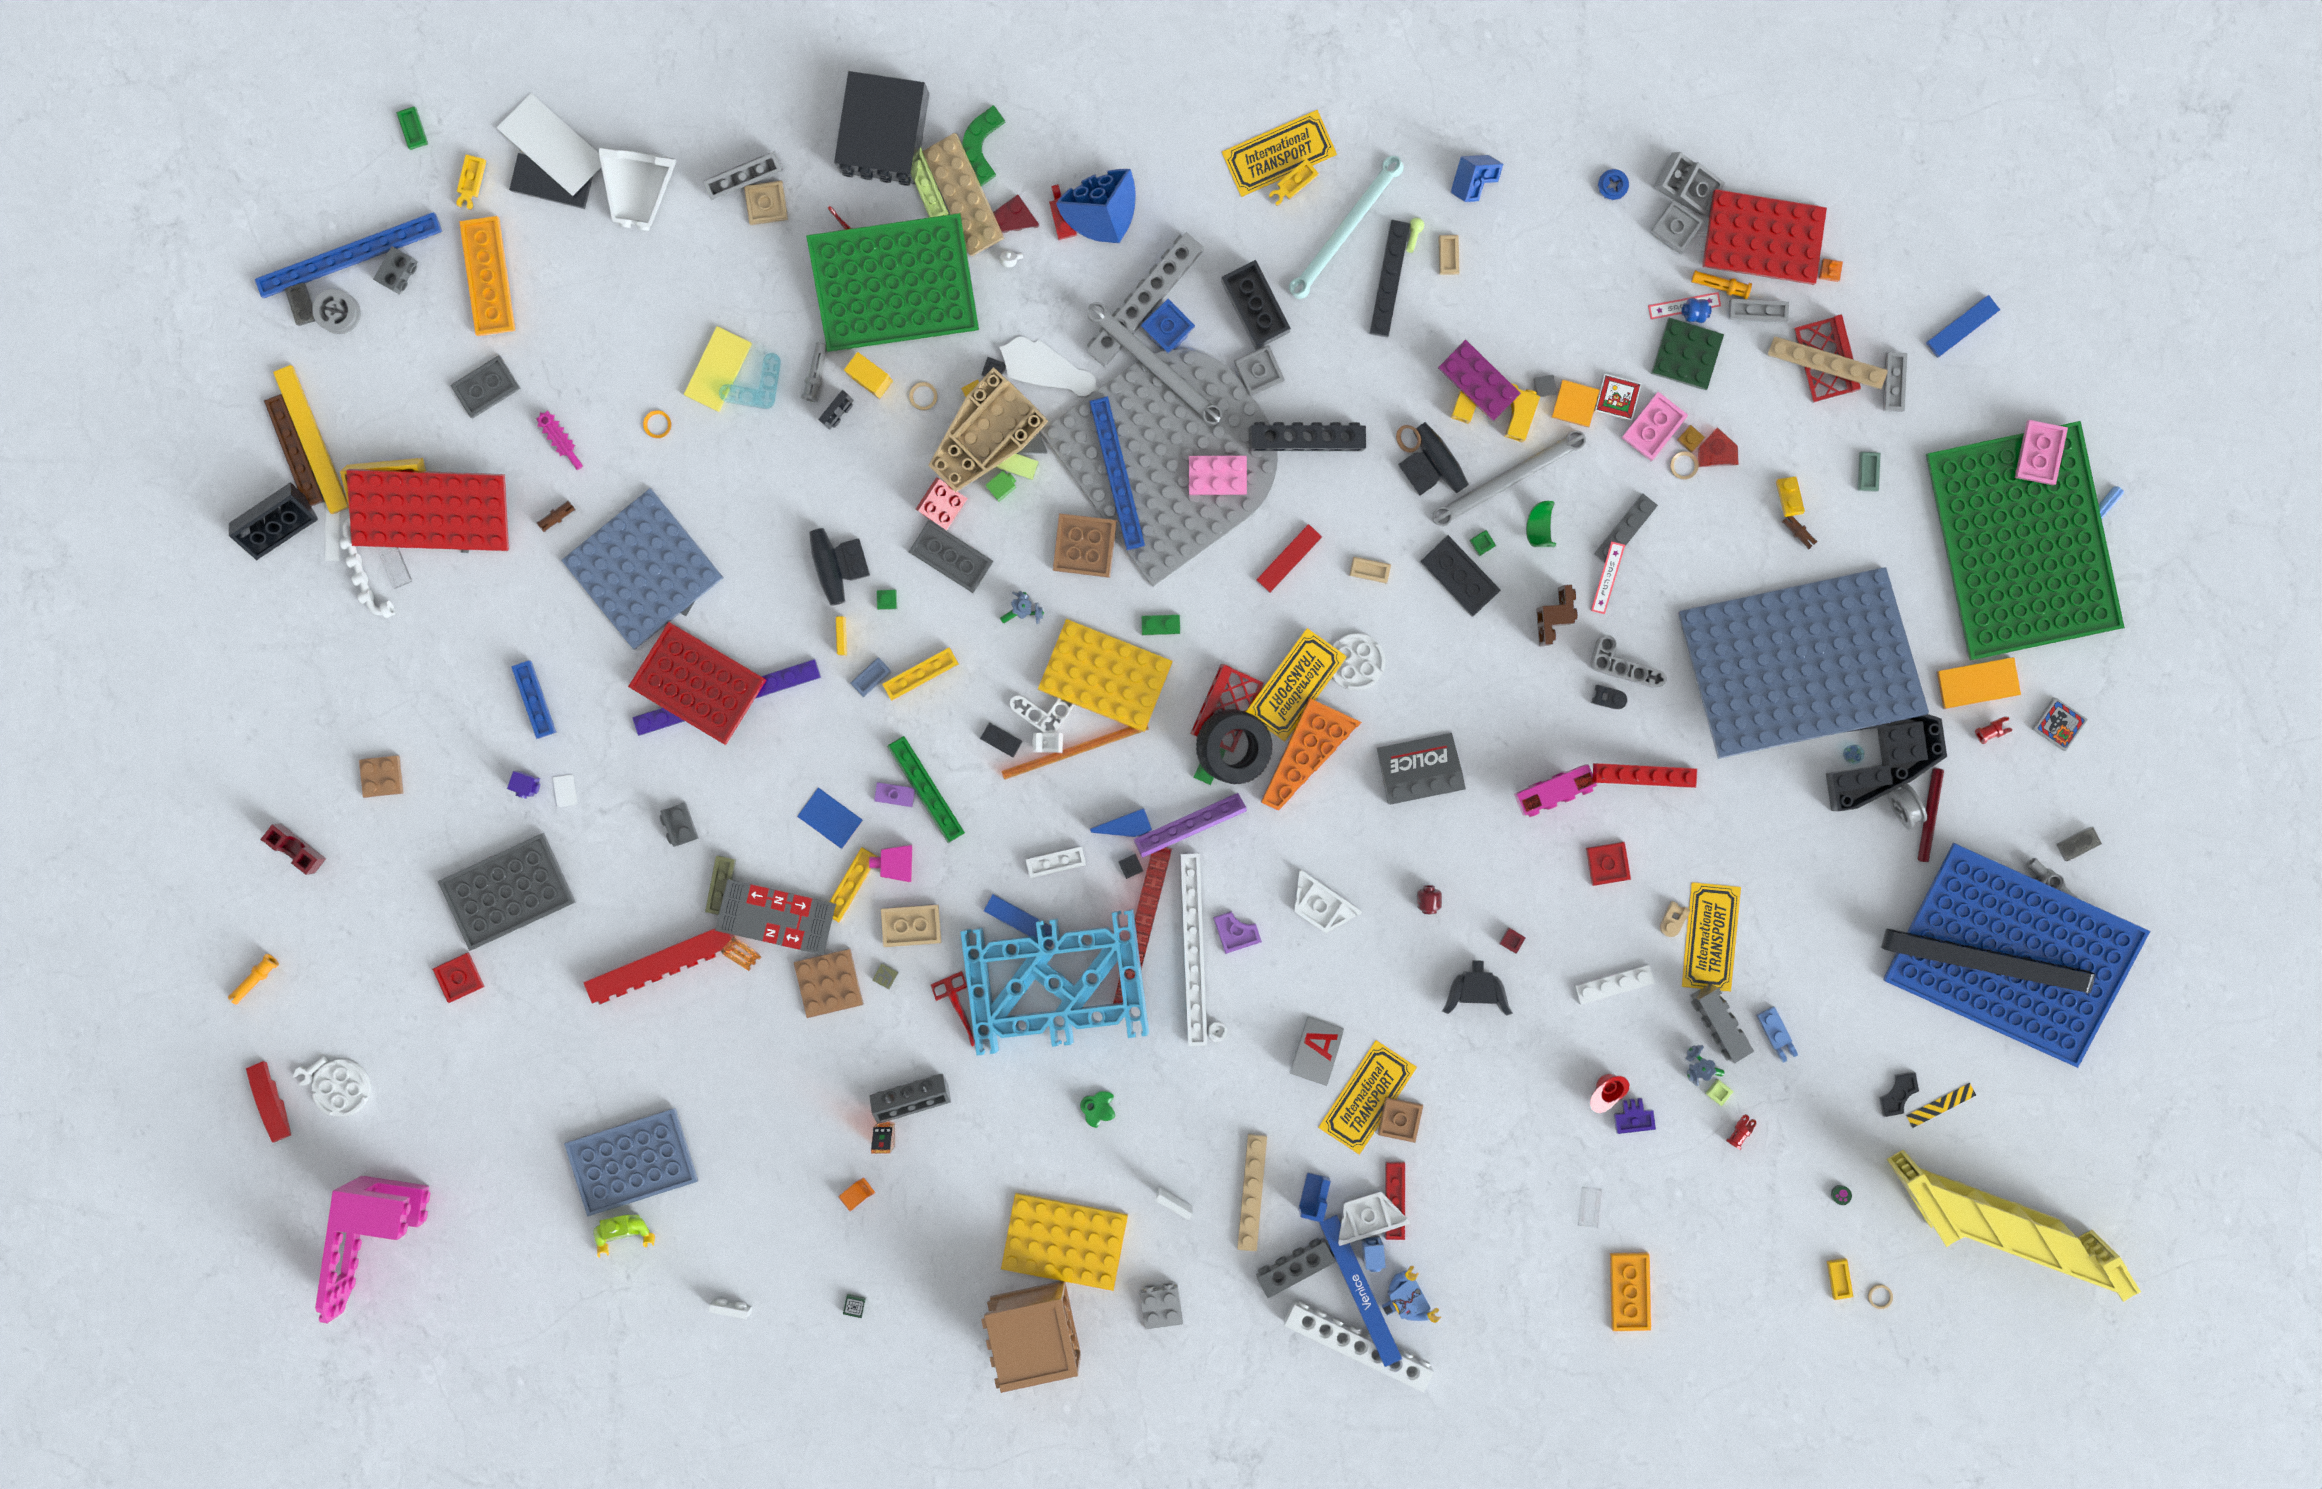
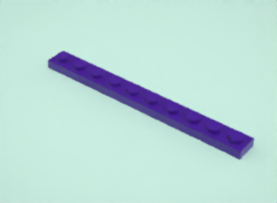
M814 659L761 676L766 679V682L755 699L821 678L816 660ZM664 708L632 717L638 736L685 722Z

